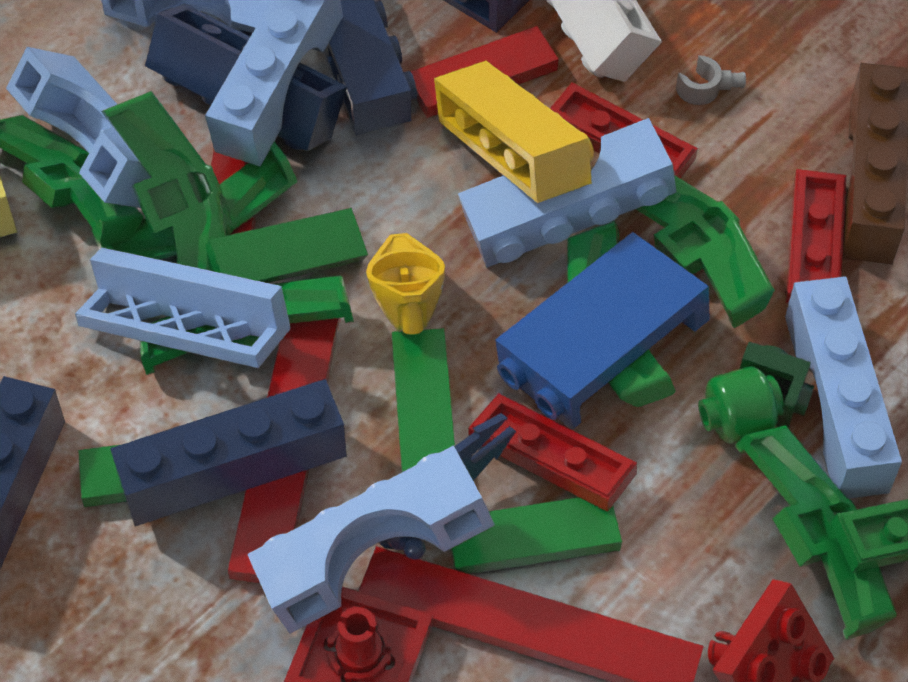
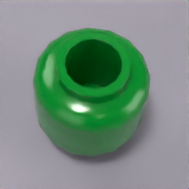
M749 366L711 378L706 385L705 399H701L698 402V409L701 421L707 431L715 430L721 440L728 444H735L744 435L776 428L778 417L784 413V402L780 387L775 378L771 375L765 376L761 370Z

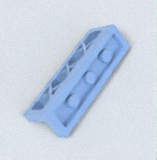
M101 248L90 259L98 290L75 313L78 326L255 368L261 366L291 329L282 286ZM110 303L129 307L109 314L103 313V310ZM158 315L173 317L153 324L142 322V320ZM203 325L217 327L200 334L186 332ZM250 335L259 337L252 347L232 342L233 340Z

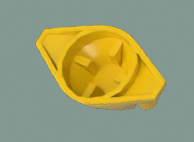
M408 233L389 235L367 266L368 282L375 300L395 329L406 334H418L427 327L436 310L445 279V264L437 254Z

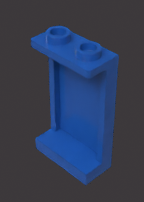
M632 232L495 339L499 361L497 365L498 373L509 387L514 390L521 389L533 398L545 416L552 420L558 418L573 430L581 423L580 406L676 326L682 322L695 332L710 320L709 286Z

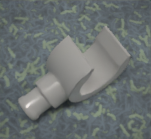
M698 55L696 72L709 82L704 84L694 83L687 76L678 72L676 91L684 101L694 105H704L712 102L718 96L719 90H731V87L744 88L746 85L745 72L731 73V70H721L720 65L715 60Z

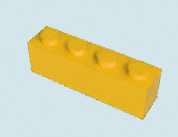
M484 61L434 78L439 122L535 202L540 203L592 183L590 162L594 158V151L588 136L580 132L558 113L552 111L535 98L533 94L527 92L489 62Z

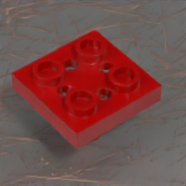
M772 579L736 635L726 631H719L714 635L716 640L726 642L727 645L711 640L708 646V660L714 667L713 672L719 682H820L827 675L829 667L834 660L833 654L792 583Z
M342 586L341 607L306 625L284 682H341L343 678H345L346 682H412L433 626V614ZM326 643L329 648L335 646L336 652L326 651L324 648ZM391 661L395 662L394 667L385 670L386 666L391 664Z

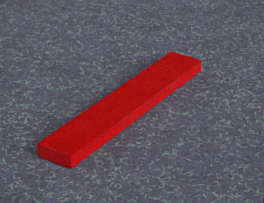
M341 318L290 324L291 329L279 343L267 398L324 379L328 383ZM309 469L246 490L228 567L229 579L260 583L247 554L262 547L270 538L279 534H287L297 528Z
M378 546L375 547L358 590L362 593L433 614L432 627L610 682H694L704 648L703 645L421 559L412 560L404 554Z

